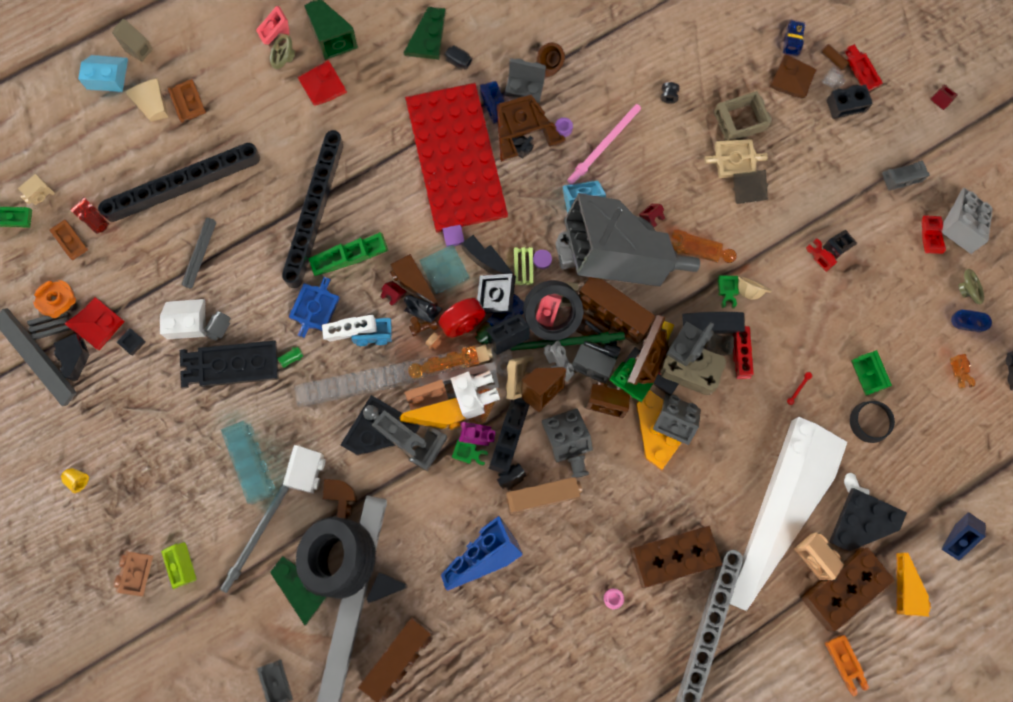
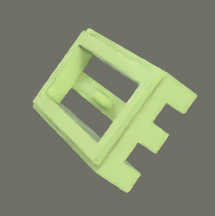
M521 247V249L514 248L515 285H533V247H529V249H525V247ZM518 253H521L522 281H518ZM525 253H529V281H526Z

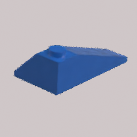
M500 516L484 526L479 531L481 535L474 543L470 541L466 546L468 548L461 557H456L441 574L447 591L504 568L523 555L517 540Z

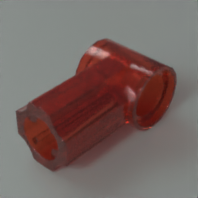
M85 197L70 209L96 234L103 233L107 229L109 223Z

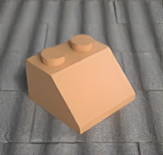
M811 533L793 549L819 580H834L844 566L841 562L842 558L835 550H831L827 545V539L823 535Z

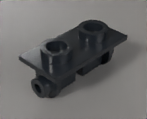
M406 295L404 297V302L407 306L404 312L429 323H432L443 310L441 307L413 295Z

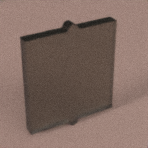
M766 170L733 174V190L735 191L736 204L768 200L767 187L769 184L766 179Z

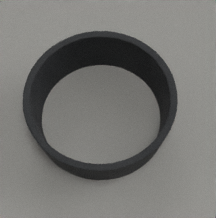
M879 401L862 402L855 406L850 414V427L853 433L864 442L877 443L884 440L890 435L895 426L893 412L887 405ZM869 403L876 404L887 413L890 425L885 436L872 437L861 429L858 416L860 410Z

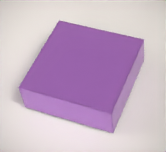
M461 225L443 228L447 248L462 245L464 237Z

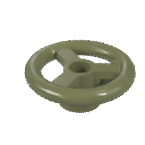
M288 34L280 35L272 46L270 64L274 69H280L287 62L290 63L294 59L295 50L292 49V39ZM283 40H286V43L283 46H280V43Z
M967 269L964 272L965 282L959 284L960 293L964 298L971 296L975 303L982 304L984 302V292L980 280L973 270Z

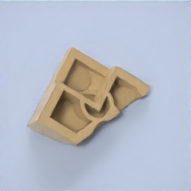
M158 79L138 84L126 91L128 97L131 98L151 122L169 117Z

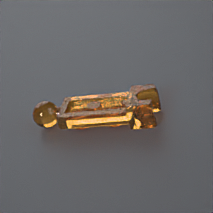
M675 229L671 235L673 239L678 241V243H671L673 249L679 254L684 253L716 263L719 262L720 257L726 263H732L737 258L735 250H722L723 243L687 234V232Z
M475 346L461 349L462 353L459 354L458 352H451L446 354V357L440 359L439 357L429 358L427 362L423 363L424 365L413 363L408 368V374L411 378L415 379L421 377L425 372L429 374L464 364L466 367H470L480 363Z

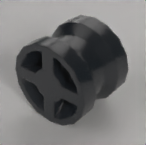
M675 82L664 83L662 85L663 94H661V101L667 104L677 103L679 100V84Z

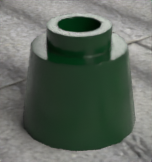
M484 321L476 331L477 335L475 338L481 345L484 343L489 344L486 329L491 328L487 321Z

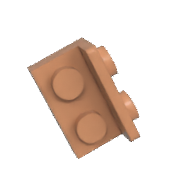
M443 380L405 392L411 410L449 400Z
M126 551L125 555H121L119 567H122L120 575H116L113 585L117 593L143 597L153 555Z

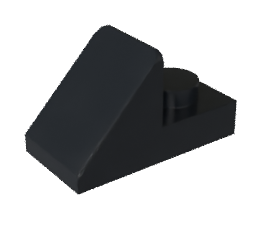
M845 229L829 239L823 246V249L825 248L831 252L836 260L858 243Z

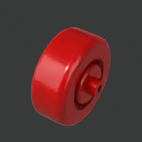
M467 298L448 308L441 315L439 325L447 337H458L472 331L484 319L485 310L478 299Z

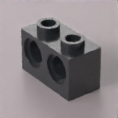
M853 85L843 90L842 88L835 89L826 100L832 119L867 112L873 105L867 85Z

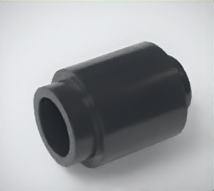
M456 45L448 47L445 52L446 61L461 70H467L473 59L470 53Z
M517 463L510 466L508 475L498 473L499 478L496 480L502 489L506 488L509 491L524 481L523 478L527 475L521 465Z

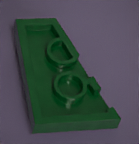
M427 8L403 52L404 56L439 60L446 15L445 8Z
M282 556L270 571V574L304 626H306L327 597L309 592L299 579L296 565L285 556Z

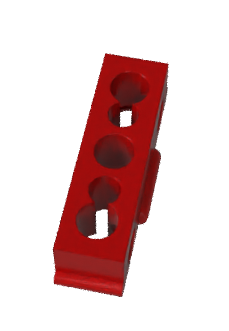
M745 326V332L733 333L732 350L736 379H751V376L754 375L750 326ZM739 334H742V335H743L744 340H743L742 342H743L744 344L741 343V339H742V338L740 337ZM742 360L745 361L746 371L742 369V364H744Z

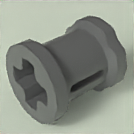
M585 455L568 459L573 471L572 478L589 475L584 463Z

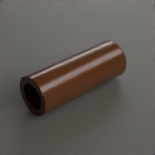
M830 44L826 45L821 51L841 71L849 65V62Z

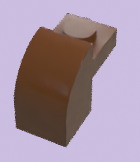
M324 479L322 499L325 501H338L337 517L348 520V517L352 515V505H349V502H357L354 489L344 481Z

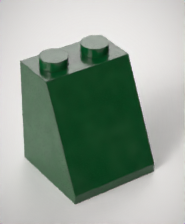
M314 0L304 5L310 26L325 60L358 49L353 26L323 0Z

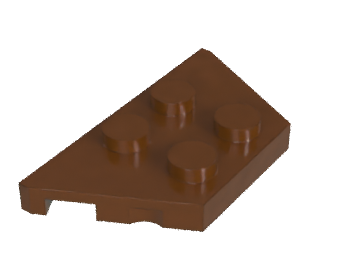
M656 316L648 337L644 339L643 348L636 357L635 366L628 379V383L637 385V383H654L669 348L667 330L662 329V325L665 322L664 316Z

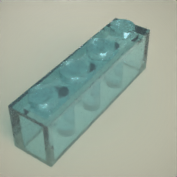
M241 421L221 429L247 503L253 505L274 496L273 490H275L272 479L267 477L268 467L264 460L261 461L259 454L262 452L258 442H254L253 435H255L252 425Z

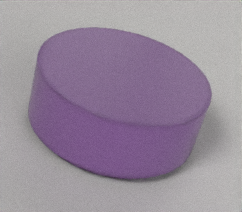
M560 118L556 121V130L560 135L567 137L572 133L573 123L570 119Z
M539 250L534 254L533 264L536 268L543 270L551 265L552 256L548 251Z

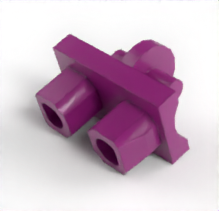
M461 422L462 430L459 442L489 446L490 442H494L496 432L491 430L492 427Z

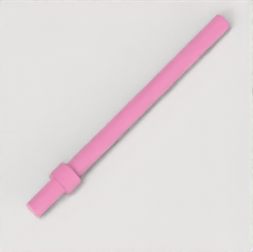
M638 104L628 112L587 159L575 168L576 171L567 179L571 185L588 171V167L641 110Z

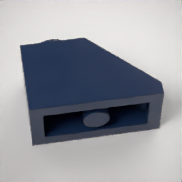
M968 512L955 524L942 546V550L960 561L986 537V523Z

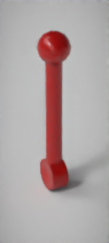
M810 372L804 374V380L792 397L787 399L789 405L794 404V399L808 380L812 379L813 375Z

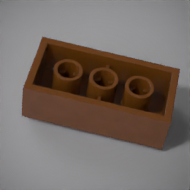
M590 277L578 295L584 310H590L594 313L595 318L610 324L609 327L612 330L624 332L625 338L631 343L636 342L639 344L656 319L654 314L601 278Z
M710 526L630 549L641 588L651 587L722 565ZM693 546L694 548H697L698 553H691V549H693ZM674 551L679 555L678 562L672 559ZM654 557L660 560L659 567L657 565L653 566L652 561H655Z
M868 547L859 548L842 562L844 566L834 580H821L801 597L827 631L836 632L895 581ZM832 598H834L835 601L834 605L831 604L833 602L831 600Z
M412 617L358 688L374 702H380L381 700L385 702L394 691L392 685L394 683L399 684L407 674V671L404 669L408 665L412 667L419 658L420 654L417 652L420 648L425 649L433 638L430 635L433 631L416 617Z

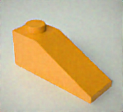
M457 398L407 411L399 417L401 422L440 429L449 427L450 430L459 428L461 422L466 419L461 412Z
M896 553L897 614L929 617V612L931 611L929 595L909 553Z

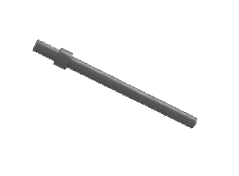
M282 484L235 565L230 567L227 573L228 576L220 588L222 592L227 593L235 579L238 580L242 573L243 565L289 490V487Z

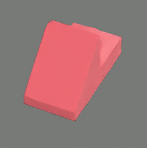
M276 6L256 29L262 42L266 45H270L279 33L289 35L288 20L280 6Z
M550 294L541 299L536 314V320L540 324L553 327L563 296Z

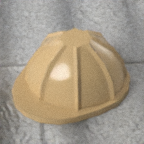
M742 276L738 277L739 292L747 299H758L765 292H772L771 289L758 282Z

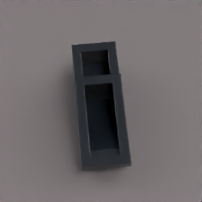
M474 235L461 243L462 250L467 256L487 272L493 275L513 274L491 245L484 249Z
M697 312L682 314L683 326L687 321L704 331L710 322L713 323L714 326L711 329L714 331L713 335L745 332L744 312Z

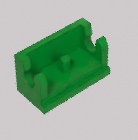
M877 350L851 360L866 396L892 386Z

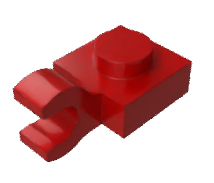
M816 238L813 241L816 248L809 244L806 250L815 256L814 260L827 272L837 261L831 252L825 248L822 250V242Z

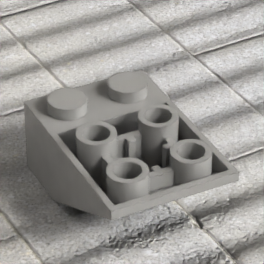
M963 188L944 221L942 233L972 254L989 240L993 208L989 203L979 199L974 192Z

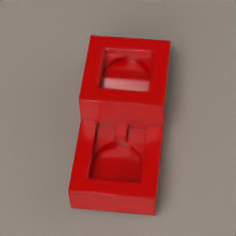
M923 215L922 239L925 253L944 254L946 251L942 233V216Z

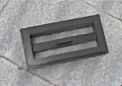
M64 312L58 318L43 316L27 321L30 326V336L37 340L72 330L65 325L36 333V331L66 323L69 320L68 312Z

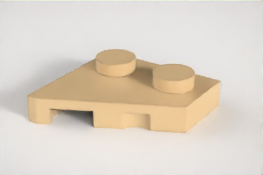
M526 355L509 360L507 365L506 399L514 400L522 397V379L527 374L525 371L528 362H533V356Z

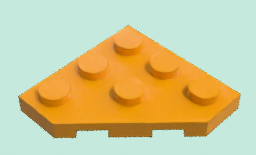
M649 390L643 401H639L636 405L644 445V455L647 461L658 469L663 470L682 442L653 430V426L662 410L663 399Z

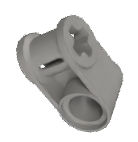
M567 231L561 232L556 241V249L560 267L564 270L576 266Z

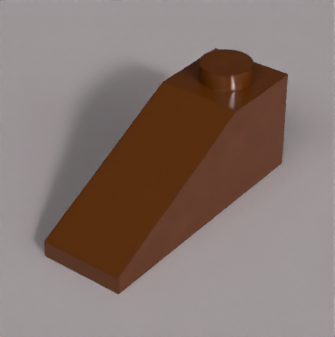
M411 254L390 264L392 268L390 274L395 282L398 281L403 288L418 298L438 306L435 296Z

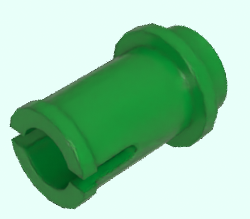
M292 347L291 351L278 357V361L285 368L297 360H302L301 358L304 354L299 347Z

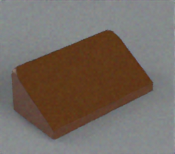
M583 310V318L576 332L583 336L599 335L585 323V320L591 322L602 332H609L610 327Z

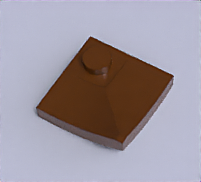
M785 54L769 87L779 92L805 99L817 69Z

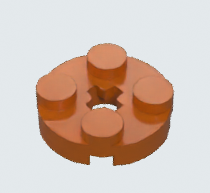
M48 281L35 291L34 296L36 298L33 304L41 314L51 318H58L76 302L73 289L65 281ZM53 296L57 297L54 301L51 299Z

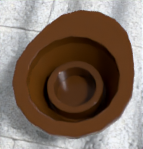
M554 42L546 43L540 48L536 62L546 66V78L552 77L562 68L565 61V52L559 44Z

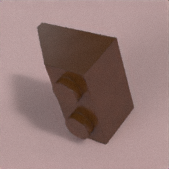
M564 367L535 368L531 373L528 372L522 379V399L537 412H540L564 388L567 369Z
M593 383L586 409L624 418L629 411L630 394L619 387L613 389L607 387L608 385L605 383Z

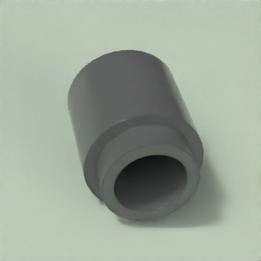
M217 311L216 314L212 315L204 329L207 332L206 336L215 341L217 338L222 339L230 325L229 321L231 318Z

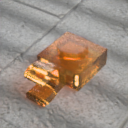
M960 354L951 358L954 377L958 378L959 389L966 387L965 381L968 382L969 388L974 387L976 382L973 377L968 375L970 373V361L967 359L966 354Z

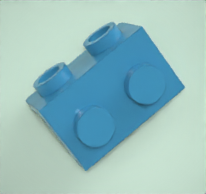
M391 318L375 319L377 332L351 336L352 342L357 346H367L368 343L387 345V342H392Z

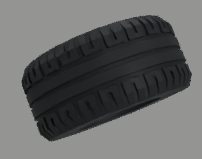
M327 517L314 523L302 536L296 553L297 573L303 586L315 595L337 599L353 596L363 589L373 573L376 562L374 541L368 530L357 522L339 517ZM341 540L344 547V559L339 570L334 575H331L328 568V556L332 547Z

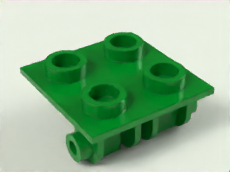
M630 358L626 363L622 361L609 380L615 386L629 393L632 398L642 402L654 383H637V385L628 383L636 359Z

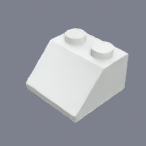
M205 299L165 303L160 314V334L166 339L206 337V332L204 331L206 327Z
M294 445L283 485L291 489L314 494V490H317L320 484L319 472L320 470L323 471L325 466L324 455Z

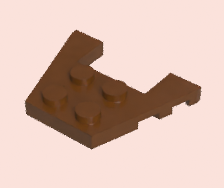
M532 95L503 102L497 106L501 162L518 156L513 138L543 130L549 147L566 141L564 136L558 133L554 123L550 122L544 115V110Z

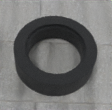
M549 280L531 289L525 298L523 312L527 324L535 335L545 340L555 341L564 339L576 331L583 318V305L579 296L570 285L562 281ZM561 294L567 297L571 303V312L567 320L555 327L540 324L535 317V309L538 302L547 295Z

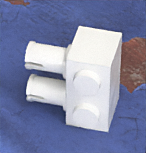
M490 370L477 376L471 375L468 371L450 378L461 412L467 420L484 414V405L500 400L496 388L479 394L477 391L478 387L494 382Z

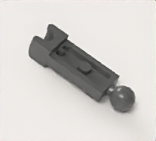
M368 405L365 407L363 415L367 420H374L372 427L412 459H416V453L412 449L414 446L426 447L427 443L423 438L412 432L385 410L379 415V411L375 406Z

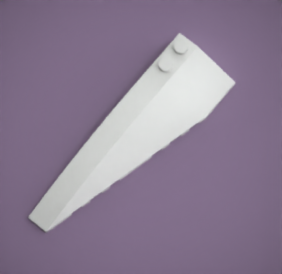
M797 417L791 421L743 556L742 566L730 602L731 605L745 611L748 610L835 479L847 445L845 440L803 418Z

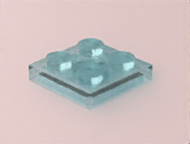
M453 245L419 260L435 294L470 279Z

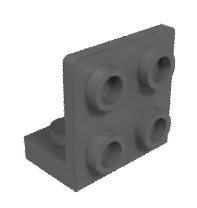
M511 58L505 95L515 98L532 95L540 103L546 66L537 62L530 63L522 59Z
M686 321L666 355L684 366H687L690 361L694 363L704 350L706 342L713 335L714 331L711 329L714 324L710 322L706 329L702 331Z
M665 394L662 410L653 426V430L689 445L699 428L701 409L694 403L680 400L675 395Z
M578 409L542 420V425L551 443L556 463L593 450L591 436Z

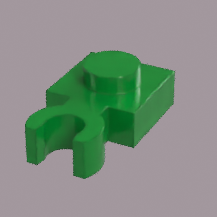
M719 275L718 296H724L721 307L725 308L726 301H729L732 304V309H734L737 305L734 296L739 294L738 276Z
M458 439L451 458L467 464H471L473 459L478 465L484 466L485 462L480 461L479 456H488V452L485 450L475 451V444L459 442Z

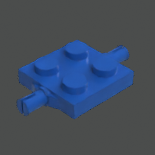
M323 277L319 287L303 284L289 315L291 320L302 325L297 334L299 337L305 338L309 328L322 331V325L330 322L340 297L327 290L331 281L329 278Z

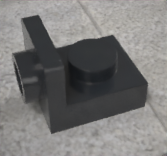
M520 136L512 139L519 157L523 159L526 154H530L534 147L532 136H529V138Z

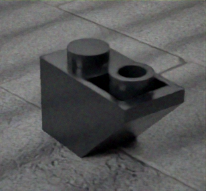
M74 334L55 342L56 350H54V354L61 362L62 367H60L62 375L72 381H77L90 354L84 339Z

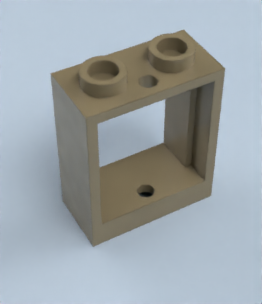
M758 91L718 103L714 110V115L726 141L739 140L766 131L771 124V115L766 111L764 100L760 97ZM751 105L759 124L737 131L729 111Z

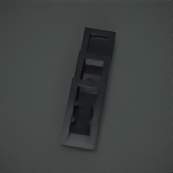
M517 398L510 402L489 465L490 470L508 475L530 406L522 398Z

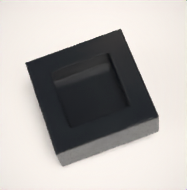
M129 328L118 339L117 343L133 356L146 341Z

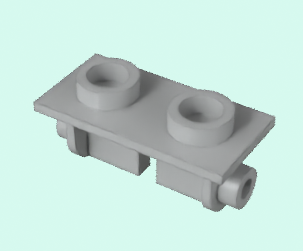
M557 340L552 346L547 345L544 347V354L549 364L556 362V365H553L551 368L564 367L567 369L565 380L568 382L575 374L574 369L567 359L564 347Z

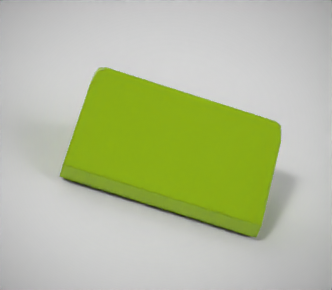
M185 542L174 544L161 551L172 589L197 580Z

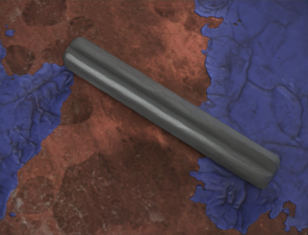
M206 218L182 281V285L186 288L191 289L194 285L216 225L214 219Z

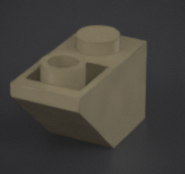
M122 19L115 26L112 33L123 50L143 62L153 49L148 40L125 19Z

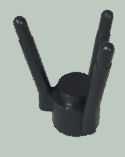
M585 320V323L599 335L602 331L588 320ZM584 341V345L599 350L601 353L614 359L618 358L621 347L617 346V341H610L604 347Z

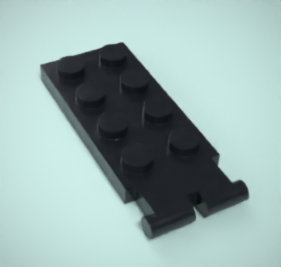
M276 340L198 348V352L189 353L186 349L179 350L180 367H187V370L180 371L182 389L189 388V384H199L201 387L279 379Z

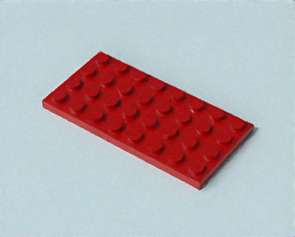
M476 83L405 97L436 233L442 232L443 228L456 225L465 227L507 218L508 212Z

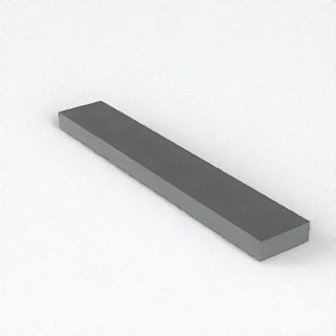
M8 308L2 309L0 312V331L60 405L67 406L77 393L11 311Z

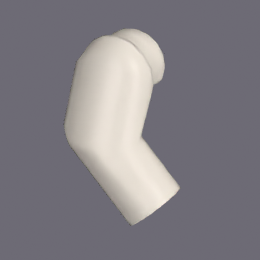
M848 473L845 475L844 484L848 493L851 488H855L869 495V489L859 487L855 474Z

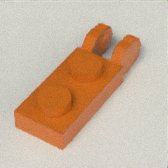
M842 634L825 642L851 695L854 697L858 694L852 681L854 678H857L860 687L864 691L868 690L869 686L863 675L864 672L846 635Z

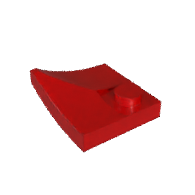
M329 60L298 77L314 106L329 102L347 93L346 88Z
M95 297L83 310L68 320L65 325L100 351L125 321L100 299Z

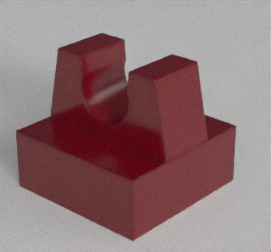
M651 203L639 216L647 220L653 227H656L655 218L664 220L663 211L665 209L661 204Z
M390 281L381 288L383 291L380 297L385 299L388 295L391 296L389 304L393 306L401 298H404L407 291L394 281Z

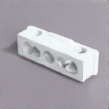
M374 315L358 318L352 317L339 320L338 322L323 324V339L330 342L350 338L354 335L375 333L377 328Z

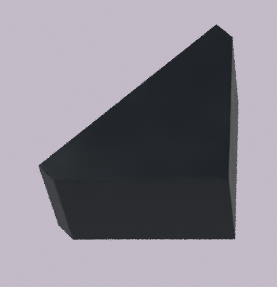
M379 572L368 595L367 602L372 603L404 590L408 586L404 582Z

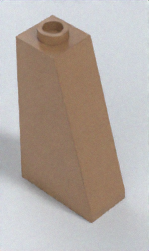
M573 477L507 492L506 500L510 515L577 499L580 497V493H582L580 481L576 482V478Z

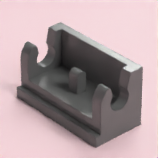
M918 161V163L893 170L888 169L883 171L882 175L888 191L921 183L930 176V173L927 171L924 162Z
M581 344L572 366L575 371L606 384L616 359Z
M431 426L423 437L427 443L426 447L421 448L417 446L415 450L416 459L411 457L409 459L410 462L425 471L429 470L448 439L447 435Z
M281 659L257 668L266 702H289L293 700Z

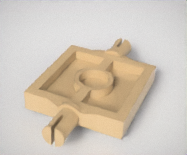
M752 140L716 141L715 156H705L704 163H715L718 168L719 178L750 177L757 174L756 162L767 161L768 156L767 153L756 154Z

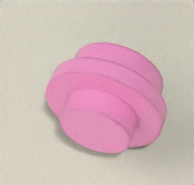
M609 589L604 595V603L610 609H618L624 603V596L618 589Z

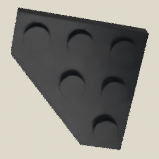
M371 395L340 446L357 456L396 446L372 427L374 420H367L363 415V410L368 405H373L378 409L379 415L385 410L399 422H401L399 417L403 413ZM401 422L416 434L421 427L418 424Z
M851 488L829 543L847 551H852L900 531L907 512L855 488Z

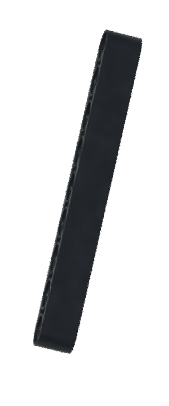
M335 130L328 131L325 134L282 272V278L290 288H298L303 282L309 262L308 258H310L342 154L344 144L340 133ZM338 140L336 143L331 144V141ZM329 156L333 157L331 160H325ZM322 173H328L327 176L320 177ZM317 190H323L320 194H315ZM311 207H318L315 211H310ZM307 223H312L310 228H304ZM302 240H307L305 245H299ZM296 258H302V260L299 263H294V260ZM291 275H297L294 280H288Z
M244 143L100 202L98 211L110 222L121 220L254 166L260 161V154L254 144ZM254 152L251 156H247L248 153ZM236 159L234 163H230L231 160ZM215 166H219L218 169L212 170ZM163 187H166L164 191L160 192Z

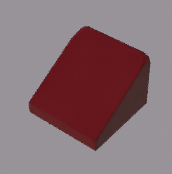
M943 85L933 95L931 101L942 110H945L958 94L948 86Z

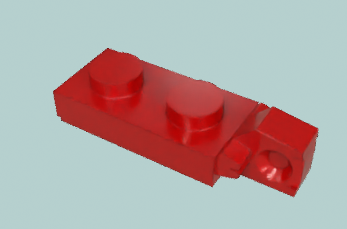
M855 44L849 46L845 51L847 61L859 84L867 85L869 91L880 87L883 84L867 54L859 52Z

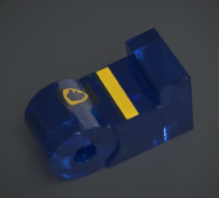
M789 21L782 53L794 56L799 55L804 45L805 22ZM788 47H795L796 49L791 50Z

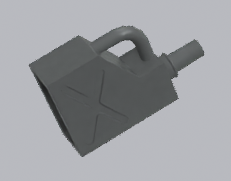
M578 193L564 219L577 274L580 276L660 287L668 274L674 270L697 272L700 268V259L698 257L677 254L673 249L668 233L657 232L647 220L633 215L620 200Z

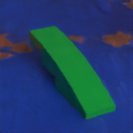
M379 232L366 239L359 238L346 245L339 244L308 259L314 276L354 265L389 250L384 235Z

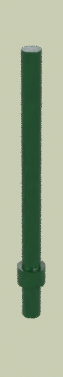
M601 332L600 335L564 338L559 340L562 346L584 344V341L606 344L610 343V341L625 340L624 332ZM557 340L523 342L510 348V351L544 348L547 345L552 346Z

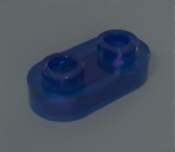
M961 309L951 317L953 326L961 330L984 332L992 326L991 317L983 312Z

